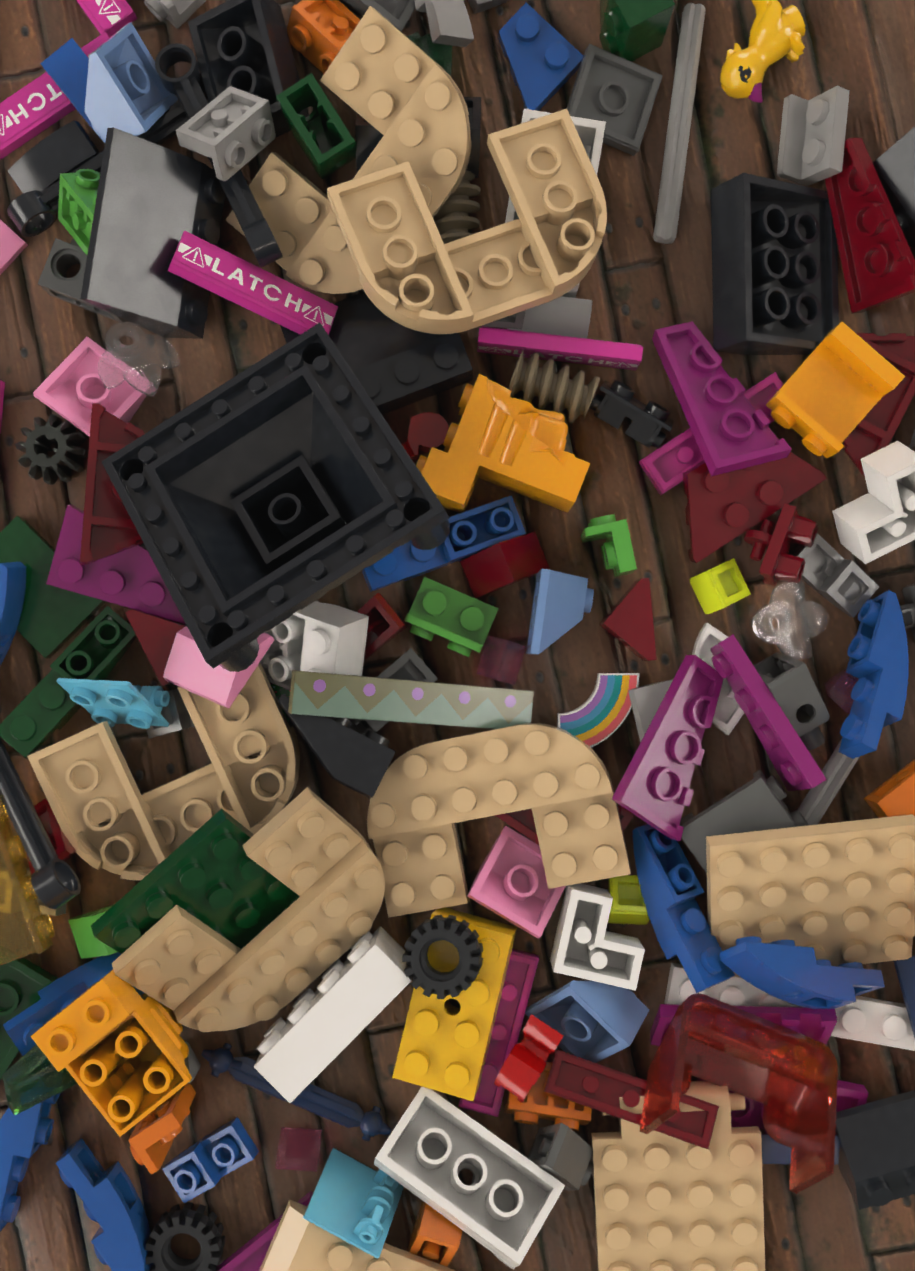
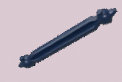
M224 1043L223 1047L215 1050H203L201 1055L209 1062L212 1076L218 1078L220 1073L228 1071L236 1081L288 1102L254 1068L255 1060L246 1056L233 1057L230 1051L232 1045ZM309 1084L291 1102L295 1106L347 1128L360 1127L363 1133L362 1139L368 1142L371 1137L378 1134L389 1135L391 1132V1128L383 1121L380 1115L381 1108L374 1106L372 1111L364 1113L357 1103L312 1084Z

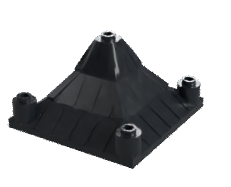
M321 323L316 324L101 461L205 662L213 669L218 665L230 672H240L247 669L258 656L259 644L257 638L260 634L274 628L291 617L293 613L302 610L324 596L326 592L351 579L362 569L371 566L393 552L395 548L410 542L415 548L431 550L440 546L446 540L450 530L449 516L445 508Z

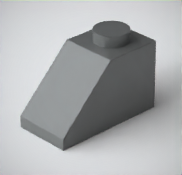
M559 1123L539 1128L527 1158L565 1185L564 1190H579L580 1185L585 1186L593 1170V1162L590 1161L593 1153L592 1147L570 1127Z

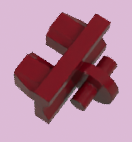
M784 504L773 535L771 533L775 523L763 520L759 531L747 530L744 540L753 546L750 554L751 559L761 561L765 550H767L759 573L764 576L763 582L765 584L775 587L778 580L793 583L800 582L806 562L804 558L788 554L791 543L811 548L818 533L816 522L799 516L796 506Z

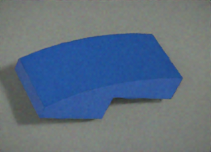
M71 38L40 64L92 128L91 122L84 112L89 58L74 39Z
M236 1117L164 1165L162 1170L182 1202L186 1203L216 1186L223 1176L252 1161L259 1150L239 1118Z

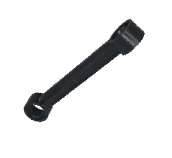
M176 43L164 47L156 57V71L166 90L174 95H178L190 119L209 104L200 86L202 76L199 64L193 51L186 45ZM178 62H188L191 64L190 70L179 78L166 76L169 68ZM207 157L215 172L212 158ZM241 169L227 181L218 179L260 267L262 268L283 258L279 246Z
M202 79V80H201V83H200V86H201L203 92L206 93L205 87H204V83H203V79ZM178 95V102L170 106L145 133L137 137L160 145L176 134V130L189 120ZM104 151L70 173H76L79 169H91L101 172ZM60 180L42 192L32 190L23 193L9 205L7 214L23 236L32 237L41 234L55 222L57 218L56 213H58Z
M0 738V798L35 870L31 875V884L34 892L47 907L58 909L80 893L81 885L74 870L65 861L58 858Z

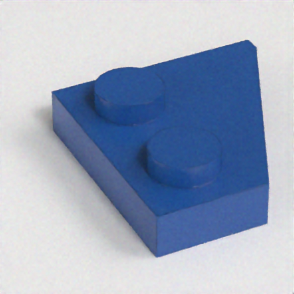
M527 2L498 33V40L504 56L509 61L510 72L515 86L518 85L522 96L524 109L540 111L580 68L583 55Z

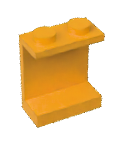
M841 321L827 334L768 401L766 406L772 410L771 416L779 425L786 429L792 428L803 437L802 443L811 453L829 458L844 447L842 442L877 402L897 387L905 378V375Z

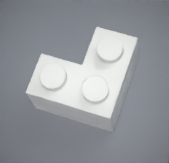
M899 441L861 458L868 493L832 511L840 544L864 564L915 540V451Z
M581 883L566 886L550 957L553 972L636 991L645 949L636 937L606 931L613 901L609 891Z

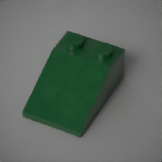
M600 0L601 33L599 38L603 50L632 62L662 46L675 6L673 0Z

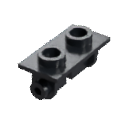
M605 380L599 390L606 393V395L602 397L596 394L589 407L595 411L594 416L617 429L625 417L630 418L633 421L625 434L648 448L652 445L658 449L666 437V434L660 430L663 427L670 431L674 423L673 420L668 418L670 412L656 402L649 401L646 405L634 398L635 391L618 380H614L612 384Z

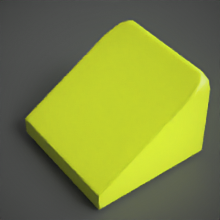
M734 558L690 578V584L705 614L721 610L751 595Z
M624 875L609 878L608 891L613 901L608 923L648 924L650 919L642 897L638 876Z

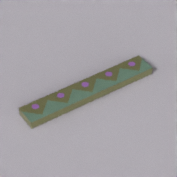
M292 670L288 713L499 729L517 724L531 723L534 691Z

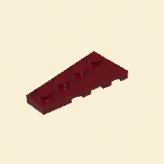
M849 138L845 140L842 172L826 178L825 183L851 314L863 313L914 293L915 259L863 139Z

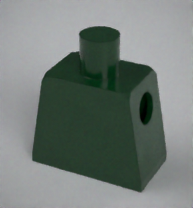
M312 73L276 96L293 136L321 179L328 177L356 158L355 140ZM313 107V111L308 117L305 118V115L299 114L303 109Z

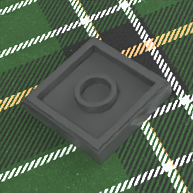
M589 44L585 49L566 109L570 116L605 121L603 143L634 156L639 151L663 75Z

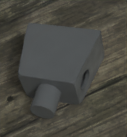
M776 652L755 664V669L808 751L822 745L825 742V738L819 726L827 722L830 715L806 664L780 652Z

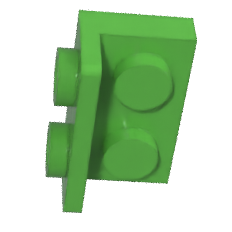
M79 169L76 173H60L58 220L87 255L100 172L91 169Z
M615 514L591 519L588 527L584 528L581 534L582 543L606 538V542L601 546L605 570L612 569L614 577L628 575L637 570L627 519L616 521Z
M424 577L404 621L412 624L409 632L429 641H432L434 635H438L449 640L448 649L469 657L472 650L477 653L481 652L499 608Z

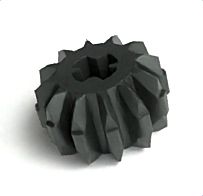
M50 414L47 422L41 417H34V430L27 427L21 428V432L27 436L26 442L20 441L15 446L16 449L26 453L17 461L25 468L30 467L28 475L31 478L38 480L43 477L46 484L54 485L58 477L63 482H71L70 469L79 473L84 471L83 466L77 463L78 458L88 457V450L79 447L87 438L85 434L75 432L76 426L66 420L62 423L61 417ZM52 443L58 444V449L53 448L56 454L52 457L48 456L47 451H52L49 446Z

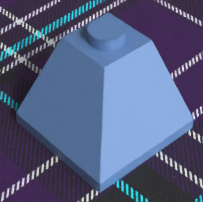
M132 22L122 27L89 55L84 112L89 118L93 130L101 137L104 143L106 141L107 128L114 127L135 136L145 133L178 100L174 94L167 91L156 71L155 61Z
M541 569L537 573L526 654L539 655L583 620L584 612H591L594 589L587 588L588 578L548 569Z
M573 980L529 1006L525 1014L528 1017L531 1014L564 1035L558 1045L564 1052L597 1063L631 1045L649 1009L630 989L595 981Z

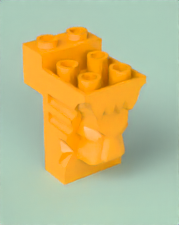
M479 374L475 385L467 383L458 406L460 407L458 415L462 416L459 424L451 423L443 446H445L444 451L431 447L428 457L421 455L416 467L443 507L457 513L465 512L478 478L568 513L577 499L590 463L576 458L572 453L564 451L568 433V425L565 423L564 414L536 409L530 402L510 397L511 390Z
M111 970L30 1036L58 1072L63 1068L67 1069L119 1137L192 1079L184 1061L189 1055V1047L180 1036L183 1026L177 1022L174 1011L145 993L140 996L131 984L117 977L114 970Z

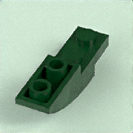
M106 606L50 665L52 670L0 724V737L23 757L28 759L27 756L35 753L56 729L61 730L81 708V705L70 699V694L56 682L57 679L104 680L137 636L132 626L109 606Z

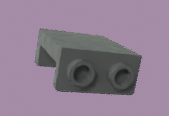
M758 770L753 773L754 778L698 815L694 816L691 812L681 819L679 826L684 827L681 838L706 873V836L809 825L798 809L793 812L788 809L782 800L787 797V794L773 775L766 778L763 772Z

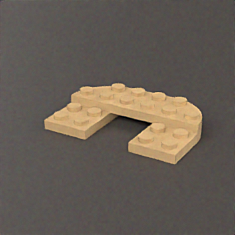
M369 6L320 81L384 135L353 179L409 161L430 213L434 218L448 197L460 185L469 163L472 141L470 137L468 108L461 91L451 76L376 9ZM271 152L249 187L283 255V258L275 262L287 271L285 274L287 277L314 291L344 294L363 289L359 282L358 269L327 195L279 154ZM232 210L226 221L245 236Z
M567 109L488 134L487 146L519 219L446 244L442 241L409 161L327 188L328 200L358 269L359 282L368 298L382 313L402 326L415 331L430 334L459 333L557 299L573 289L585 277L596 258L605 234L607 207L599 179Z
M261 663L258 664L229 709L186 689L177 688L212 763L144 794H141L108 721L101 722L27 756L62 832L76 850L75 852L84 861L97 870L103 868L111 873L121 875V879L142 880L219 810L223 809L255 835L286 807L296 788L299 777V743L294 727L289 726Z
M524 723L429 742L401 755L387 768L373 798L370 799L367 815L368 838L373 839L376 857L384 873V898L388 918L468 904L470 898L467 897L468 888L454 823L531 808L548 889L631 874L617 803L612 800L614 795L612 781L605 765L596 752L588 744H585L578 737L562 728L541 723Z
M308 787L242 845L249 858L300 896L245 947L239 948L186 910L176 905L111 963L117 977L172 1009L178 1023L201 1032L234 1030L259 1021L272 1019L280 1009L297 997L372 928L373 921L382 905L385 891V878L381 864L359 831Z

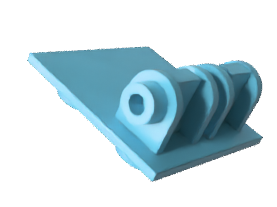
M58 678L56 681L70 694V699L85 708L92 715L91 719L98 724L108 721L110 727L115 726V724H130L141 729H148L150 726H169V722L161 715L163 707L169 704L170 695L161 686L141 687L140 685H132L129 681Z
M332 1148L303 1218L378 1259L404 1187L382 1170L375 1171Z

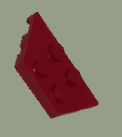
M856 333L905 375V378L897 387L884 395L842 442L844 445L843 450L863 476L861 458L890 444L915 394V336H906V333H889L886 336H877L874 333Z
M92 403L80 554V564L84 565L143 544L101 461L145 433L132 423H126L107 412L106 408L99 403Z
M792 452L789 453L787 458L712 477L704 460L683 473L684 493L688 500L685 513L686 525H689L691 549H688V556L691 562L698 563L781 509L784 504H789L826 480L825 474Z

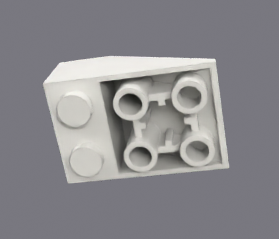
M313 602L302 610L293 613L291 617L274 628L265 631L264 633L272 635L275 639L260 661L269 682L290 690L292 670L362 676L369 616L338 605Z

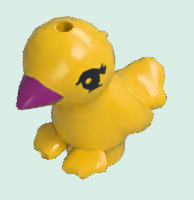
M750 0L755 7L756 17L750 30L748 47L742 49L738 43H735L734 50H727L726 61L722 66L720 74L722 89L729 97L734 99L749 98L753 102L763 103L762 81L769 65L784 56L793 63L798 61L799 56L803 54L805 46L801 38L805 35L806 31L803 17L794 5H790L782 10L778 0Z

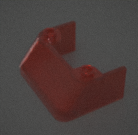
M697 993L685 999L678 1006L649 1066L640 1132L649 1134L678 1113L680 1097L688 1091L691 1075L720 1087L728 1086V1090L764 1104L763 1124L767 1133L776 1142L792 1148L789 1191L797 1194L833 1175L838 1063L831 1049L818 1040L707 995Z

